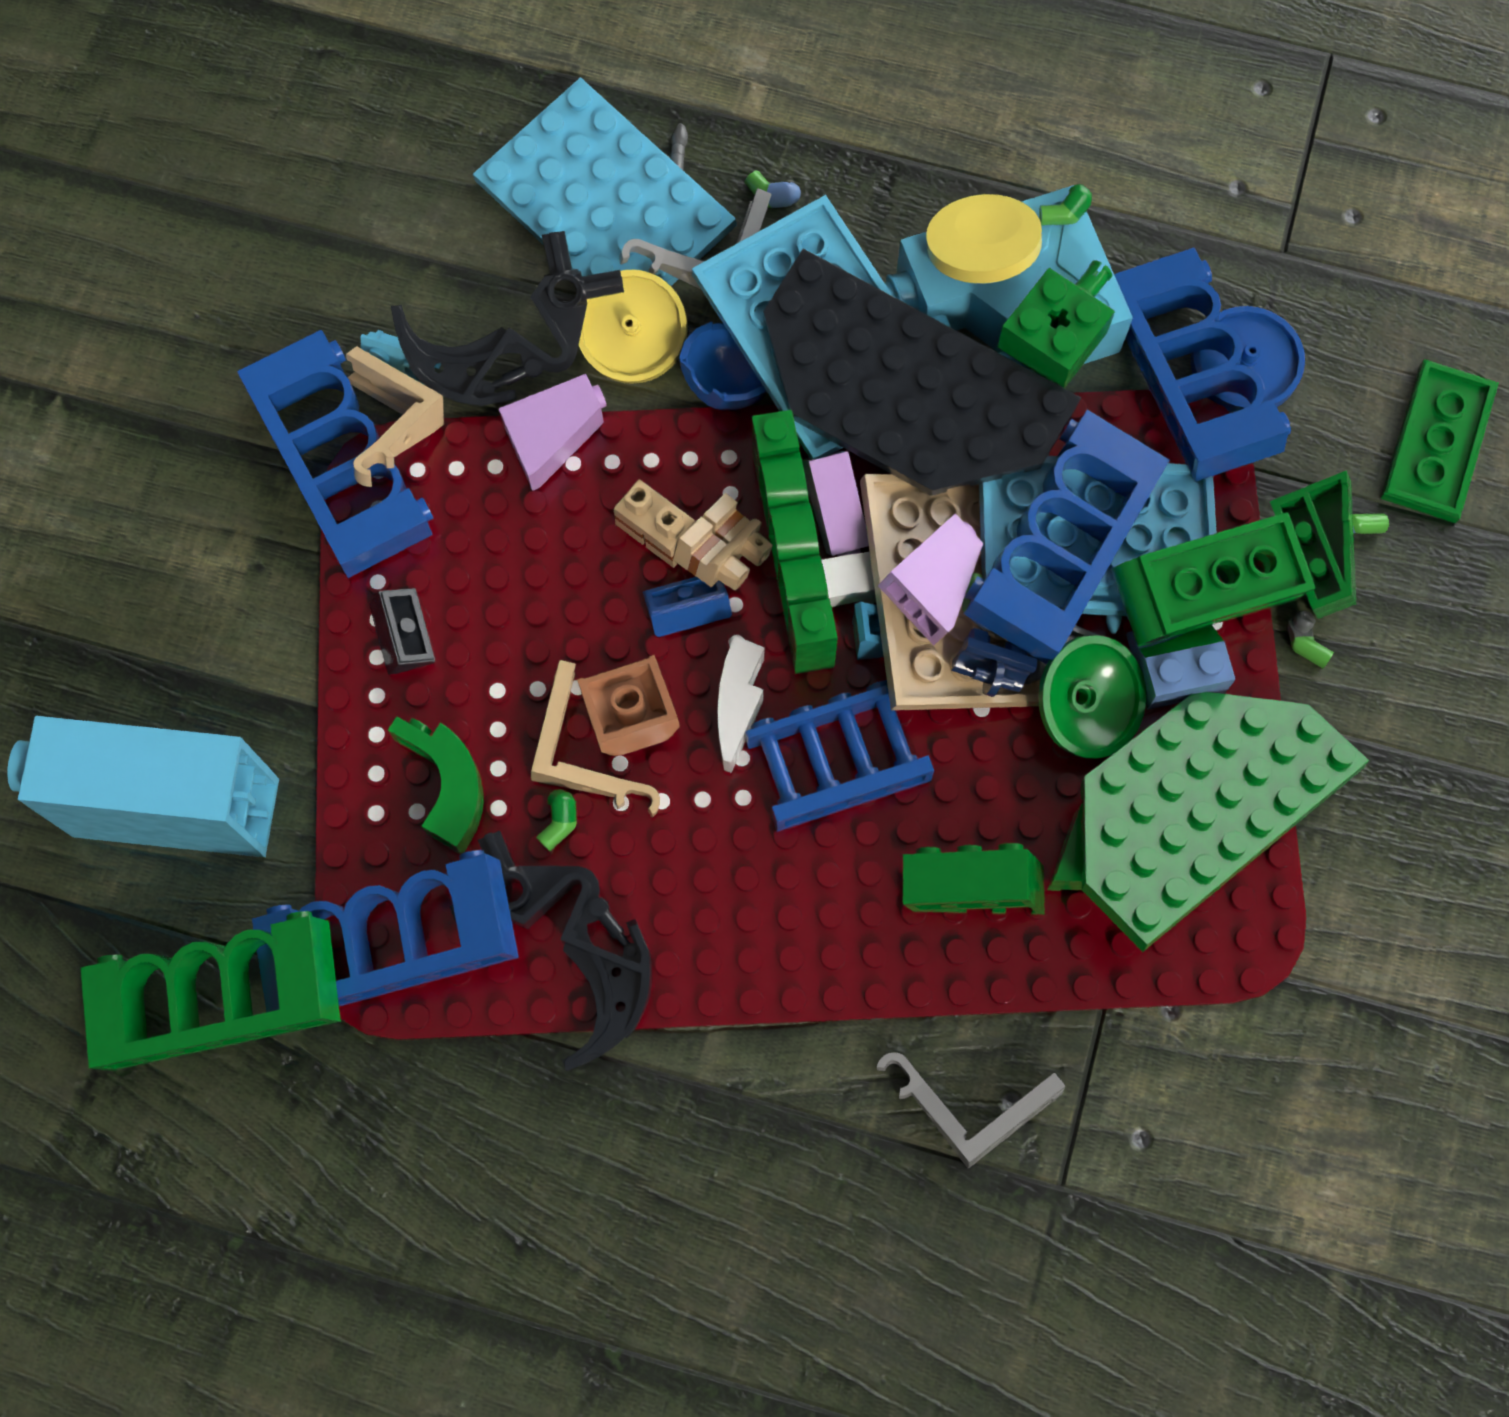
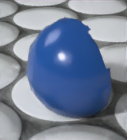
M712 321L698 327L684 341L679 356L682 373L691 390L710 407L718 410L737 411L761 401L767 394L764 386L723 323L713 324Z

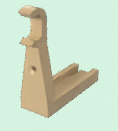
M356 346L346 354V359L352 363L353 371H355L348 377L351 385L402 414L373 445L354 460V477L356 481L363 486L372 487L371 471L367 470L376 463L384 464L386 468H394L395 456L428 437L444 425L443 396Z
M560 660L554 676V684L531 770V780L615 797L617 809L625 805L624 797L627 794L633 793L645 796L651 800L652 805L649 807L648 812L651 817H654L659 809L660 796L652 786L616 778L559 761L557 766H552L575 677L574 670L576 666L575 663Z

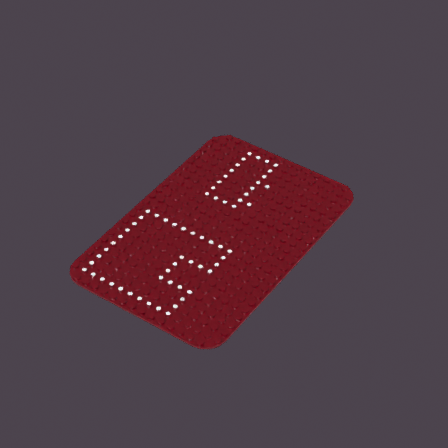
M1150 389L1073 393L1081 397L1069 421L1073 419L1078 422L1086 410H1089L1170 460V464H1186ZM1209 398L1188 404L1197 424L1230 414L1225 407ZM776 405L748 406L737 411L705 407L602 412L604 423L540 488L533 491L504 428L501 416L443 418L444 425L394 457V464L400 471L406 489H410L415 500L423 497L434 519L428 521L433 535L348 578L321 529L315 901H328L345 907L347 901L355 892L367 886L380 885L399 893L401 887L411 876L421 871L436 870L447 875L446 864L459 861V855L461 854L428 836L422 828V824L439 798L441 775L436 765L393 739L388 729L397 716L406 722H409L411 718L420 721L432 730L430 736H432L438 725L442 723L460 738L472 756L482 780L484 804L480 824L465 852L481 850L478 843L479 839L492 832L493 834L501 831L515 866H580L593 872L599 882V897L604 898L608 902L609 912L623 928V934L630 943H634L626 922L636 919L651 954L652 988L646 1010L635 1030L1233 1004L1262 997L1290 975L1304 949L1306 908L1296 825L1144 952L1082 890H1047L1072 818L1079 806L1083 804L1080 784L1085 775L1110 756L1096 759L1082 758L1064 751L1052 740L1045 729L1039 706L896 710L912 755H917L918 759L929 755L934 768L932 780L777 832L772 819V807L778 805L777 801L780 799L762 745L748 749L745 741L732 773L724 770L719 744L718 699L724 663L733 637L735 635L764 647V661L753 686L763 689V703L754 723L766 718H774V721L790 717L789 713L799 707L811 705L813 709L827 705L828 700L834 696L843 693H851V696L867 692L866 688L868 686L887 680L884 657L857 660L852 620L854 605L863 601L832 607L838 636L835 667L795 674L772 553L770 551L768 558L760 566H756L744 556L739 559V561L750 568L748 577L736 590L725 585L732 611L731 617L657 637L653 630L643 591L696 576L678 563L674 568L646 548L645 543L642 545L615 524L614 515L615 506L639 479L693 518L695 522L700 517H703L704 513L727 493L738 502L736 506L738 512L749 521L757 519L762 522L758 533L769 541L752 455V416L780 412ZM396 421L375 425L379 437ZM359 433L344 443L329 464L327 471L361 454L368 444L369 437ZM1058 438L1048 456H1057L1065 443ZM799 442L801 458H809ZM841 448V449L838 450V451H848V450L845 449V448ZM848 451L865 520L860 480L865 474L890 473ZM1254 462L1213 476L1217 533L1260 520ZM374 476L371 477L372 487L357 483L324 501L336 523L339 524L386 499L392 491L393 481L386 477ZM808 494V499L812 509L816 527L819 555L821 557V560L838 557L837 554L832 556L826 553L823 540L820 534V530L817 524V520L810 501V497ZM869 546L860 548L861 553L869 552ZM415 588L435 662L398 674L388 675L369 604L378 591ZM1271 607L1212 625L1225 642L1235 676V681L1224 694L1281 701ZM1081 614L1076 623L1077 626L1100 636L1114 639L1131 652L1126 634L1131 632L1132 629L1127 616H1122L1119 630L1112 634L1108 630L1105 615ZM655 655L680 727L668 740L624 755L612 756L601 752L577 679H586ZM560 660L575 663L576 666L574 670L575 677L552 766H557L559 761L616 778L652 786L660 796L659 809L654 817H651L648 812L649 807L652 805L651 800L645 796L633 793L627 794L624 797L625 805L617 809L615 797L531 780V770L554 684V676ZM1078 691L1076 692V702L1079 700ZM1179 703L1149 710L1145 707L1140 727L1132 739ZM874 708L855 714V719L873 767H877L879 771L894 767L893 763L897 760L878 709ZM839 720L816 727L834 780H839L840 784L855 780V775L858 772ZM798 733L777 740L795 792L800 793L801 797L817 792L816 788L819 784L801 734ZM556 789H563L565 792L571 793L576 801L577 824L575 829L549 852L536 837L552 822L551 806L547 804L549 794ZM1017 843L1022 844L1023 849H1028L1044 865L1045 915L1031 914L1030 907L1006 908L1005 914L992 913V908L967 909L966 913L913 912L903 904V854H916L917 848L936 847L941 849V853L957 852L958 846L976 845L981 846L982 851L998 850V845ZM511 883L505 887L508 902L517 901L523 893V886L520 883ZM445 885L431 889L421 904V921L428 956L461 947L457 923L450 909V906L453 905L452 897ZM575 885L529 929L512 923L519 958L339 1006L340 1019L366 1035L395 1040L594 1032L597 1018L595 995L587 978L563 951L565 945L560 940L580 895L582 886ZM386 900L378 904L370 912L367 920V935L374 971L405 962L397 913L393 903L390 900ZM332 915L324 920H328L330 925L336 981L349 978L350 973L342 927L339 919ZM600 921L587 924L588 935L594 946L623 957L624 948L617 939L611 937ZM616 967L612 970V976L619 977L621 975L620 968ZM617 1003L616 1010L619 1012L624 1011L625 1003Z

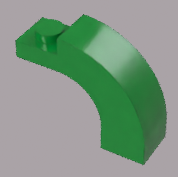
M396 716L388 729L393 739L432 762L438 767L441 775L439 798L422 824V828L428 836L457 853L463 854L478 829L483 812V785L477 766L460 738L442 723L438 725L432 736H430L432 730L420 721L411 718L409 722H406Z

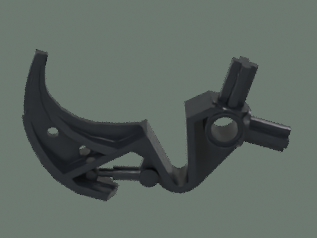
M565 231L542 235L549 274L544 275V278L530 298L562 349L561 355L557 358L549 356L510 327L508 330L500 327L487 336L467 345L455 347L434 345L419 338L413 332L405 318L402 305L391 306L397 338L413 374L422 383L442 396L457 402L481 406L517 399L515 389L494 393L495 389L504 385H512L526 377H537L543 370L558 373L567 370L573 364L587 309V299L624 293L620 269L582 276L581 271L578 269L572 270ZM562 280L569 281L575 286L576 296L571 302L562 303L555 298L554 286ZM507 353L521 354L522 366L503 374L502 378L492 383L483 380V377L499 355ZM438 363L444 367L441 373H437L434 369ZM470 366L476 369V373L473 376L468 375L466 372Z
M501 831L493 834L492 832L479 839L478 843L484 853L500 860L505 887L511 883H520L523 886L521 897L515 902H508L512 923L529 929L575 885L582 886L580 895L560 940L565 945L563 951L578 966L591 985L595 995L597 1018L593 1035L589 1041L576 1053L562 1060L566 1071L572 1070L607 1053L624 1040L625 1037L628 1038L639 1024L646 1010L652 988L650 951L636 919L626 922L634 943H630L625 937L623 928L609 912L608 902L604 898L599 897V882L593 872L580 866H515ZM451 905V913L453 915L454 920L456 921L453 905ZM600 921L611 937L617 939L624 948L623 957L594 946L588 935L587 924ZM616 967L621 969L619 977L612 976V970ZM619 1002L625 1003L626 1006L622 1012L616 1010V1005Z

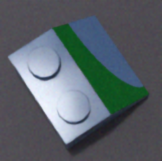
M1212 625L1140 647L1137 646L1133 631L1126 634L1131 653L1137 660L1144 676L1147 710L1181 703L1191 694L1202 692L1224 694L1235 681L1225 642Z

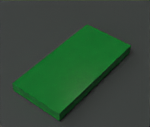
M1424 359L1419 366L1380 499L1457 523L1461 518L1499 382Z

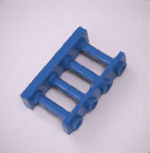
M887 680L876 682L866 688L867 692L851 696V693L834 696L828 700L827 705L813 709L811 705L799 707L789 713L790 717L774 721V718L759 720L751 725L750 730L745 732L748 749L762 745L780 799L777 801L778 805L772 807V819L777 832L932 780L934 768L929 755L919 759L917 755H912L896 710H891ZM877 708L897 760L893 763L894 767L879 771L877 767H873L854 716ZM838 720L858 772L855 775V780L840 784L839 780H834L816 730L818 726ZM798 733L802 736L819 784L816 788L817 792L803 797L794 790L777 741Z

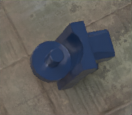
M973 628L953 659L951 671L982 681L983 694L994 697L1000 688L1020 692L1027 677L1036 670L1037 659L1027 656L1025 651L1009 641H1006L1002 647L990 644L988 632Z

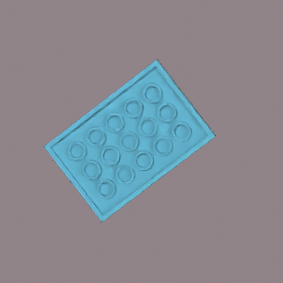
M581 77L473 173L475 181L542 244V235L565 231L572 270L578 269L581 271L582 276L619 269L620 271L641 270L649 272L648 270L652 264L651 259L635 252L629 253L628 262L620 264L619 257L623 246L631 239H640L663 249L700 260L737 226L736 218ZM660 269L655 274L670 286L678 280V278Z
M826 195L692 268V276L779 411L789 410L788 401L775 362L769 333L763 319V311L802 249H806L893 296ZM794 421L798 441L810 459L827 457L843 448Z
M1048 456L1041 469L1024 472L1023 470L1003 475L1001 479L979 484L980 537L983 542L981 548V572L983 579L992 570L994 561L1013 539L1017 538V526L1021 516L1030 504L1043 493L1045 476L1059 456ZM1167 464L1082 614L1127 616L1111 571L1113 567L1144 554L1217 533L1213 476L1195 482L1188 465ZM1075 469L1062 471L1063 481L1068 490L1106 515L1114 518L1125 499L1124 496H1121L1081 471ZM1039 513L1036 515L1037 526L1048 540L1088 563L1100 542L1099 540L1055 514ZM1013 557L1009 559L1010 571L1014 579L1058 608H1062L1074 587L1073 584L1029 558Z

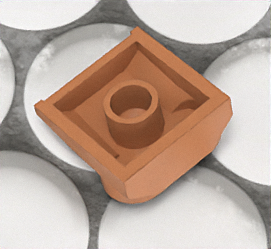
M655 655L586 679H577L598 745L603 753L620 756L664 742L680 727Z

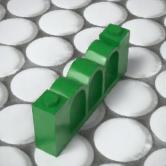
M792 410L752 416V455L769 542L773 545L771 553L795 674L834 668L838 636L824 567L819 555L816 527L808 499L805 472L799 452Z
M310 911L294 912L286 915V921L270 924L271 932L245 930L235 935L226 946L208 942H192L183 946L172 958L155 954H139L125 961L123 960V955L116 954L98 957L97 964L81 967L89 1068L113 1071L341 1022L329 921L313 917ZM268 944L274 956L280 1010L253 1015L249 982V962L259 947ZM213 956L217 960L220 969L225 1022L200 1027L196 975L200 966ZM160 968L166 980L171 1033L147 1038L144 986L148 977Z

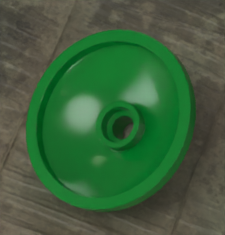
M1082 636L1065 643L1060 653L1053 660L1048 661L1040 680L1038 700L1042 722L1052 740L1064 751L1074 756L1096 759L1107 757L1117 752L1129 743L1138 731L1146 707L1145 680L1133 654L1118 641L1105 636ZM1078 691L1079 700L1076 702V692Z

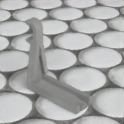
M757 188L753 202L750 201L736 244L760 231L772 195L771 193ZM631 239L623 246L619 257L621 265L628 262L629 253L635 252L651 259L652 264L648 270L649 273L655 275L660 269L701 289L692 276V268L704 261L663 249L640 239Z
M896 1052L888 1053L877 1064V1070L885 1071L890 1064H897L910 1079V1082L907 1086L900 1088L899 1099H904L911 1095L914 1097L968 1169L1050 1103H1053L1063 1094L1065 1089L1064 1083L1053 1073L970 1140H965L967 1131L904 1055Z

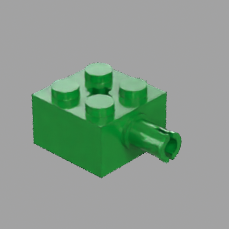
M1094 260L1089 264L1088 269L1077 283L1074 284L1051 268H1048L1002 326L998 348L1038 375L1065 388L1106 336L1115 311L1095 297L1106 282L1112 278L1111 270L1105 265L1098 272L1097 270L1102 262Z

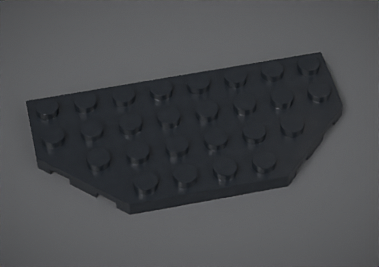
M804 248L763 311V319L771 340L775 362L787 397L788 408L793 412L794 421L930 496L945 493L947 489L967 484L973 486L1001 479L1003 475L1023 470L1024 472L1041 469L1081 397Z

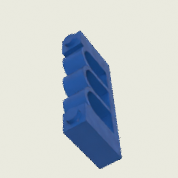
M1195 248L1114 274L1133 317L1125 339L1186 465L1189 466L1194 481L1196 482L1284 452L1287 437L1291 433L1289 419L1284 412L1279 413L1273 399L1263 402L1265 387L1263 380L1257 372L1245 365H1240L1243 350L1241 337L1234 328L1225 323L1218 322L1221 309L1219 294L1208 284L1212 281L1210 267L1206 260L1201 261ZM1181 308L1196 309L1206 317V319L1199 323L1154 337L1146 319ZM1206 349L1218 351L1228 359L1226 363L1178 380L1175 379L1167 363L1169 360ZM1224 392L1238 393L1244 396L1251 404L1242 410L1197 424L1188 406L1189 403Z
M319 330L237 372L347 577L350 578L433 535L428 521L434 518L423 497L415 500L410 489H406L404 480L395 464L394 468H386L384 464L376 463L367 470L371 471V477L381 476L393 481V488L389 496L371 508L339 524L336 523L324 500L358 483L354 477L353 463L356 457L313 479L301 455L350 432L362 433L369 437L364 451L380 437L373 422L365 414L359 412L360 406L350 380L341 367V363L347 360L336 340L328 342L323 331ZM324 389H337L344 393L343 401L333 412L289 434L277 413Z
M1086 410L1078 422L1071 419L1059 437V440L1065 444L1057 455L1059 458L1045 476L1043 493L1030 504L1021 516L1017 526V538L1013 539L994 561L992 570L985 579L979 576L976 577L965 595V598L971 602L963 614L1046 665L1049 660H1053L1060 653L1170 461L1089 410ZM1066 469L1081 471L1121 496H1124L1125 499L1114 518L1106 515L1068 490L1063 481L1062 471ZM1039 513L1055 514L1099 540L1100 542L1088 563L1048 540L1037 526L1036 515ZM1013 557L1029 558L1073 584L1074 587L1062 608H1058L1014 579L1010 571L1009 559Z
M482 850L465 852L459 855V861L446 864L447 875L436 870L421 871L411 876L401 887L399 893L380 885L367 886L355 892L347 901L345 907L328 901L311 902L303 906L299 911L292 909L291 905H278L268 908L266 910L267 915L252 919L253 930L271 932L270 924L286 921V915L290 913L310 911L313 917L321 919L335 915L342 927L350 973L349 978L336 981L339 1006L519 958L500 860L484 853ZM445 885L452 897L461 947L428 956L421 921V904L431 889ZM390 900L397 913L405 962L374 971L367 935V920L370 912L378 904ZM265 944L257 949L266 1012L280 1010L274 956L268 944Z

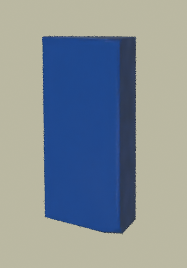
M693 577L643 591L653 630L657 637L726 619L732 615L727 590L724 583L719 580L710 587L698 577Z

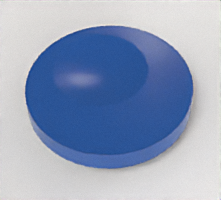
M1239 306L1220 312L1218 322L1225 323L1234 328L1241 337L1243 350L1240 365H1245L1256 371L1263 380L1265 387L1263 402L1273 399L1276 407L1282 405L1293 394L1304 372L1305 353L1298 334L1282 317L1266 309ZM1206 349L1191 353L1192 374L1226 363L1228 359L1215 350ZM1224 392L1207 397L1231 412L1242 410L1251 405L1244 396L1233 392Z

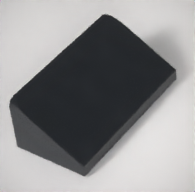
M416 589L378 591L369 605L388 675L433 664L435 657Z

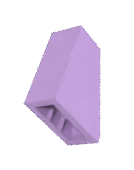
M586 374L499 408L504 428L532 491L540 488L604 423L601 408L607 406L605 398L598 384L591 386Z
M836 451L827 457L819 459H802L808 494L826 553L832 556L837 554L838 557L861 553L860 548L869 546L848 451Z
M954 514L896 566L878 585L933 646L955 625L983 542L976 536V532L968 523L962 521Z

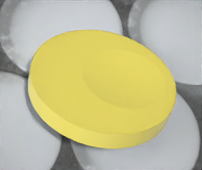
M993 194L969 196L948 204L932 218L926 233L927 252L932 264L940 272L955 280L967 283L1003 281L1025 271L1037 259L1042 247L1041 222L1037 214L1028 205L1014 198Z
M622 270L620 272L624 293L587 299V309L579 347L587 361L607 378L629 384L643 383L661 376L679 359L683 343L687 339V315L679 296L666 281L646 271Z

